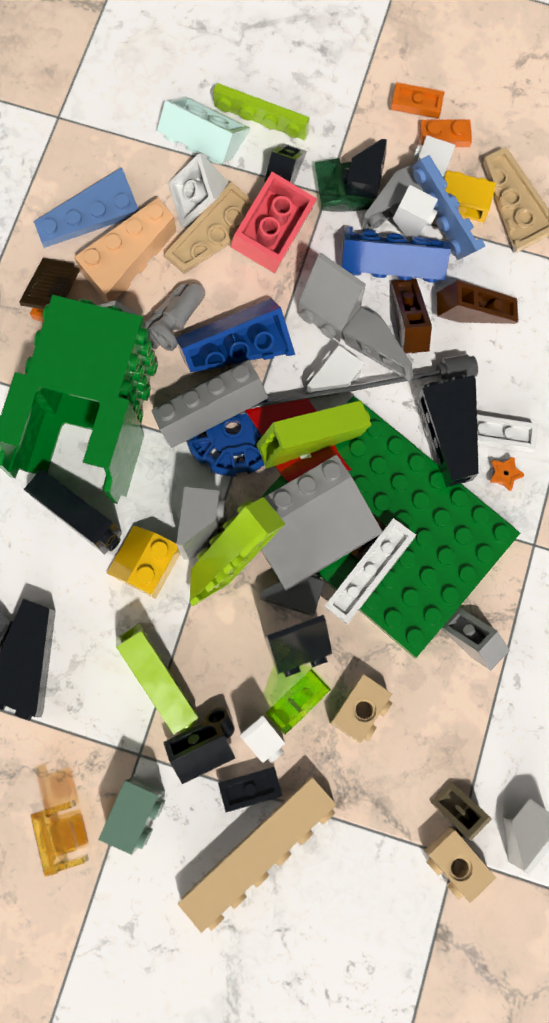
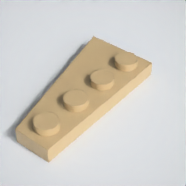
M504 147L486 156L483 165L489 181L496 183L494 196L514 253L548 237L549 208L508 148Z
M230 182L218 199L204 210L165 252L164 257L183 274L187 273L232 243L234 234L254 201L235 184Z

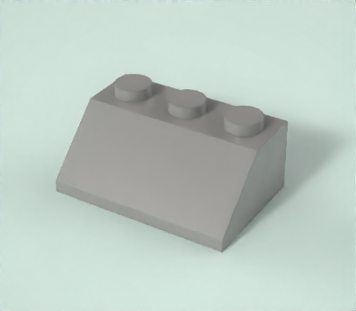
M184 487L176 543L184 560L192 559L210 545V540L219 534L221 529H224L223 525L227 522L225 500H221L220 491Z

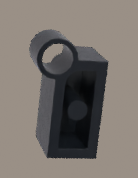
M217 707L212 709L206 716V722L163 742L169 762L182 784L235 759L233 750L227 740L233 735L235 726L225 708Z

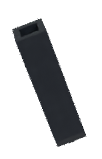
M457 375L449 379L448 382L439 384V381H433L423 386L417 398L446 488L473 481L479 474L475 376L465 377V375Z
M42 468L23 489L34 500L104 555L108 550L112 552L120 543L121 539L119 537L122 533L114 522Z
M24 598L0 651V710L4 711L5 707L16 710L15 716L31 721L32 717H42L44 711L56 611Z

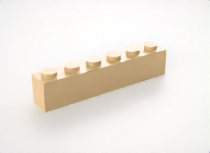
M310 776L185 893L177 905L200 933L207 928L212 931L223 921L224 916L222 913L230 906L233 909L237 908L247 897L244 892L252 885L256 888L269 877L267 871L275 863L278 867L291 856L289 850L297 842L300 846L313 835L311 829L318 822L323 825L335 814L333 810L336 806L335 802L315 779Z

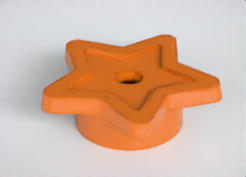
M510 457L505 462L491 461L494 469L493 476L490 479L491 483H498L505 486L508 491H511L514 481L524 477V473L515 467L514 457Z

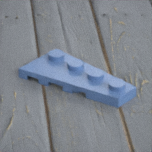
M430 155L420 159L412 166L414 170L413 176L425 193L438 199L434 210L438 211L436 223L439 230L445 234L451 249L450 253L458 261L485 247L486 245L480 238L476 241L470 231L474 226L469 218L464 220L458 212L460 203L455 195L447 194L445 191L447 182Z
M121 167L34 221L41 243L46 248L127 220L137 213L139 209Z

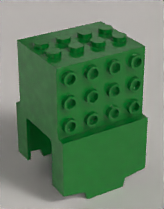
M52 295L50 304H46L43 310L44 322L41 331L38 330L34 338L35 350L33 356L29 357L26 362V375L14 373L0 415V468L10 478L14 479L19 470L37 474L42 468L48 473L62 426L69 424L89 429L92 432L83 463L104 468L106 479L102 491H105L112 503L118 504L120 496L126 497L144 438L140 426L144 414L141 408L143 401L149 399L151 385L148 384L151 376L156 375L158 361L155 360V351L152 350V340L148 336L149 330L145 326L143 316L124 312L115 306H107V308L98 306L86 299L77 301Z

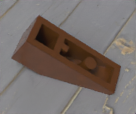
M417 279L392 280L391 290L401 348L405 354L428 352L430 350L432 324Z
M457 280L437 292V317L464 323L516 324L518 323L517 298Z

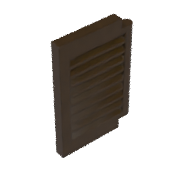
M42 258L19 301L20 306L44 310L46 304H50L52 295L67 298L80 269L76 268L74 263Z

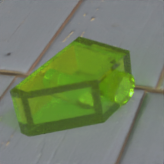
M311 669L265 714L284 734H287L331 689Z

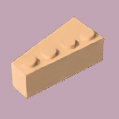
M156 198L74 256L81 274L105 303L116 301L118 296L131 286V281L137 274L144 271L149 260L154 255L156 256L177 232L174 215L159 198Z

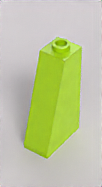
M357 401L273 422L257 442V447L266 469L361 436L371 426L370 415L364 408L362 401Z
M138 623L116 638V648L173 735L178 731L183 733L195 725L194 721L198 719L197 713L142 625Z

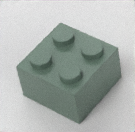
M134 777L125 780L98 840L130 855H133L138 848L142 850L144 845H147L153 832V828L149 827L152 819L156 820L159 817L166 800L162 799L164 791Z

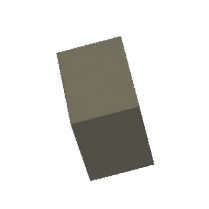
M452 782L431 801L433 806L463 837L470 841L492 820L486 812Z

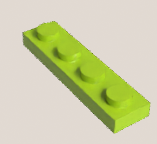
M217 83L213 90L214 107L221 111L230 112L242 117L244 120L254 121L268 129H275L286 133L292 138H299L305 141L309 133L310 117Z

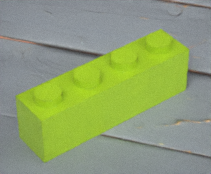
M264 497L255 502L248 500L237 509L239 513L237 517L231 518L223 525L224 532H220L210 540L209 543L212 546L204 549L196 557L199 561L191 569L190 603L192 606L197 605L228 586L286 525Z

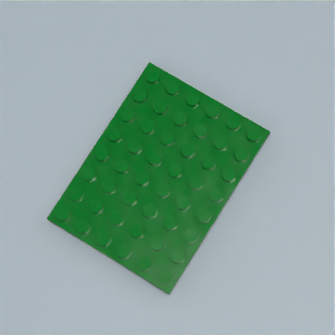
M353 395L346 404L360 400ZM363 404L370 415L371 426L361 436L336 444L335 446L343 460L352 469V471L348 472L372 514L386 527L394 518L416 534V537L359 611L416 659L521 533L462 484L446 488L440 466ZM280 475L260 498L286 485L287 482ZM349 553L316 574L337 591L359 561Z

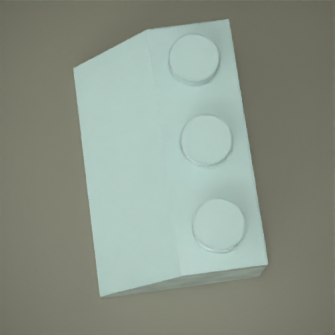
M185 96L165 100L157 131L164 134V138L174 143L181 142L187 145V150L197 154L201 152L207 155L208 160L211 162L222 164L233 159L248 135L250 127Z

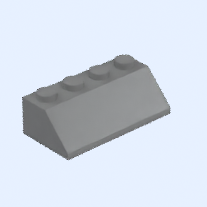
M247 359L154 407L151 411L161 433L170 447L173 448L268 399V396L252 363Z

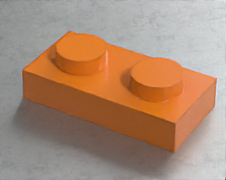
M396 82L391 110L439 119L445 91Z
M471 119L421 120V145L424 144L428 135L456 145L455 147H470L472 143Z

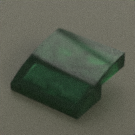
M340 158L315 162L322 211L368 210L373 204L371 198L347 195V184H343L345 168H350L351 161L340 163Z

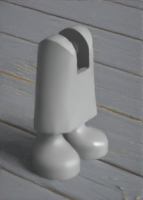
M187 283L180 284L163 304L153 312L152 317L144 322L149 330V339L152 340V349H157L161 346L171 352L177 347V340L172 330L181 331L193 312L200 305L205 297L203 286Z

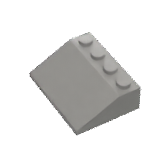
M337 455L264 497L286 523L261 550L285 591L382 534L380 526L352 476Z

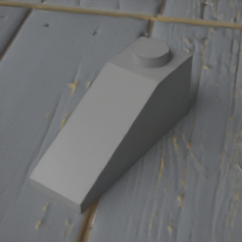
M361 307L343 330L346 345L411 381L413 378L412 363L385 321L377 312H369Z

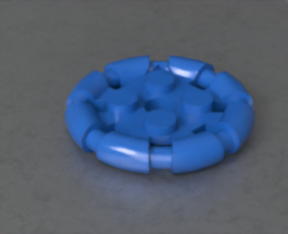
M268 398V399H266V400H264V401H262V402H260V403L268 402V401H271V400ZM246 413L243 415L237 414L206 430L207 437L199 439L198 434L187 442V446L196 461L201 465H207L211 468V472L219 475L234 477L238 473L243 472L250 474L264 466L259 449L255 448L257 441L261 439V435ZM229 423H237L240 425L241 430L237 434L231 435L226 432L225 428ZM213 449L220 454L217 459L210 455ZM244 454L245 461L234 462L233 456Z

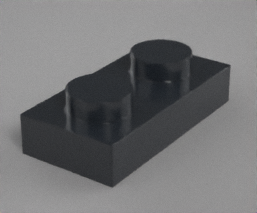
M274 766L218 783L226 813L282 796Z

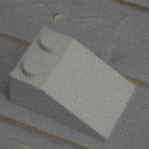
M320 253L299 300L298 313L306 323H313L319 327L326 337L334 338L340 342L344 337V328L360 310L366 284Z

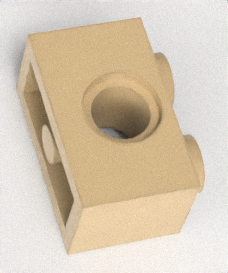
M362 674L330 721V724L358 743H361L363 739L369 741L377 728L374 725L379 715L384 717L393 703L389 700L392 693ZM360 702H365L370 707V714L365 719L358 717L356 714V706Z
M448 827L424 850L429 856L426 863L438 876L443 873L450 882L446 886L458 900L464 897L471 903L496 879L489 868L451 827ZM456 859H462L464 862L463 870L458 874H453L451 871L452 862Z

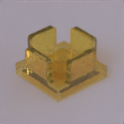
M75 800L30 814L44 877L84 864L89 860L88 853L68 859L67 853L77 850L78 846L88 842L82 815L77 814L59 819L57 812L76 806Z

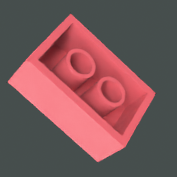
M271 172L234 234L231 248L271 272L276 273L311 213L317 198L276 173Z

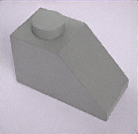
M460 607L441 628L472 659L490 671L510 651L497 630Z

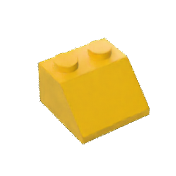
M133 525L107 574L156 599L181 553L176 543L155 532Z

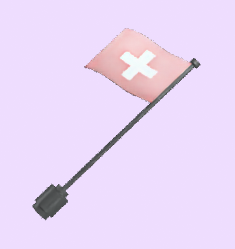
M468 354L442 358L435 371L414 374L411 380L438 376V379L444 383L457 375H465V377L474 375L476 377L478 375V363L474 355L469 356ZM404 377L258 403L239 413V415L246 413L262 437L273 422L317 412L309 399L409 380ZM335 445L275 466L287 483L335 455L339 457L347 471H352L339 454Z

